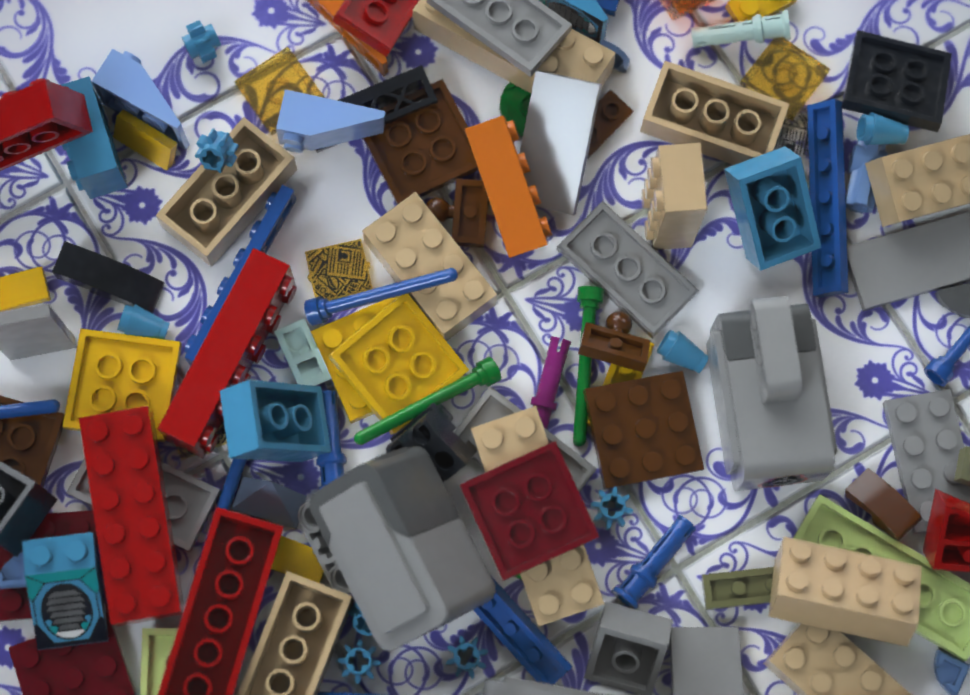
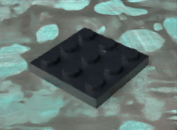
M857 30L853 41L841 108L866 115L873 112L902 124L938 132L942 124L952 53Z

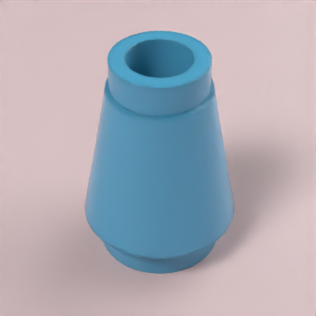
M873 112L869 115H861L856 130L857 139L864 141L865 145L905 144L909 135L908 125Z
M136 304L134 307L125 305L117 330L125 332L127 335L165 339L170 323Z
M671 329L666 333L657 349V353L663 356L662 360L692 371L694 370L697 373L703 370L709 359L708 355L680 331L676 333Z

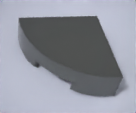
M969 283L935 292V296L941 306L959 315V317L970 318Z

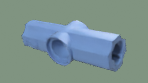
M857 139L848 165L850 178L845 199L846 208L856 213H871L873 211L875 198L865 163L887 156L888 152L885 151L886 144L865 145L864 141Z

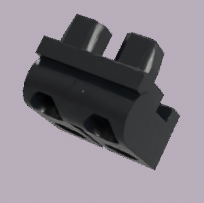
M433 402L390 438L392 442L387 445L386 453L404 447H422L429 454L444 483V481H447L466 466L478 449L469 440L464 443L453 432L456 429V426L451 422L453 416L442 404L436 406Z

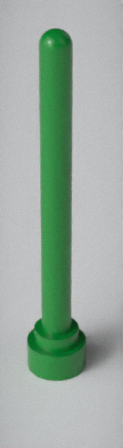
M596 286L578 287L577 302L580 303V309H583L581 337L586 322L595 324L596 310L600 309V304H603L604 301L603 288ZM580 354L573 429V443L577 447H582L586 443L588 412L583 390L590 388L592 358Z
M486 357L477 362L476 367L472 369V373L357 432L354 436L355 443L364 445L410 421L433 402L437 406L476 385L481 387L486 385L489 387L501 380V373L496 362L491 357Z

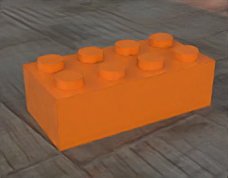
M502 115L465 128L509 258L548 245L547 237L552 236L547 217L540 218L536 205L541 204V199L536 185L529 186L525 173L531 172L525 153L518 154L514 142L520 140L514 121L507 122L506 117Z

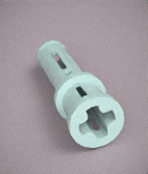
M784 10L779 15L765 17L756 14L752 17V20L692 27L693 49L755 40V43L761 44L766 39L781 37L790 40L788 10Z

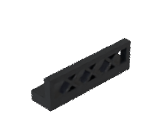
M422 65L337 100L374 109L375 106L392 99L398 101L394 112L385 115V125L438 102ZM421 87L424 88L428 97L418 102L404 98L406 93ZM402 103H403V104H406V105H409V106H406V107L400 109V106H401ZM333 146L316 149V153L324 151Z

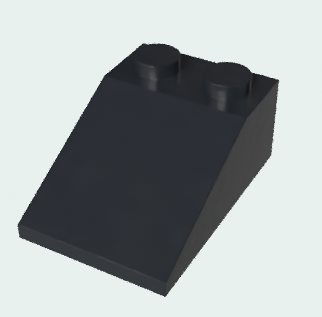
M1 461L0 547L18 557L23 550L22 541L30 540L58 499L37 482Z

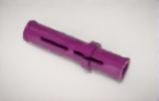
M554 336L550 337V344L536 397H532L530 402L533 407H537L545 429H548L552 411H556L557 403L554 402L569 347L572 343L569 340L563 339L560 351L557 352L560 338Z

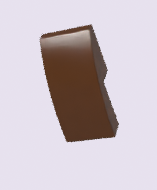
M869 468L845 489L846 497L872 516V523L897 541L901 540L922 520L921 515L900 493Z

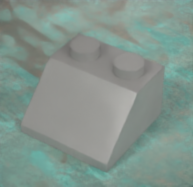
M605 601L584 679L640 695H652L668 648L672 620Z

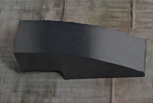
M64 241L52 271L59 280L86 288L93 294L134 307L136 304L152 314L165 284L163 281L133 267Z

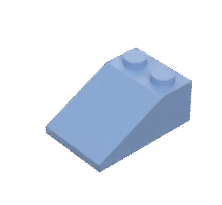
M112 49L91 81L102 104L118 113L126 110L176 141L179 147L187 150L189 142L180 121L141 65V60L128 51H124L122 54Z
M285 89L276 127L278 141L288 151L303 153L304 149L312 151L382 134L385 128V111Z

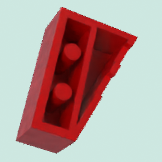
M935 489L922 550L932 569L970 572V503L938 489Z

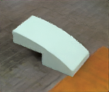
M305 318L274 331L297 384L317 386L332 379Z

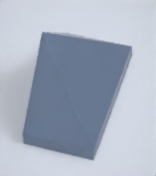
M242 477L231 509L297 529L299 524L298 511L306 503L307 496L273 481Z

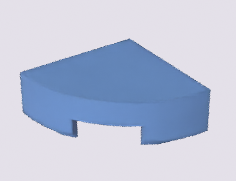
M602 39L601 45L616 52L613 69L626 73L630 64L629 57L620 48Z
M23 552L18 557H11L0 570V590L27 587Z
M936 650L933 664L937 681L948 694L958 695L970 664L941 650Z

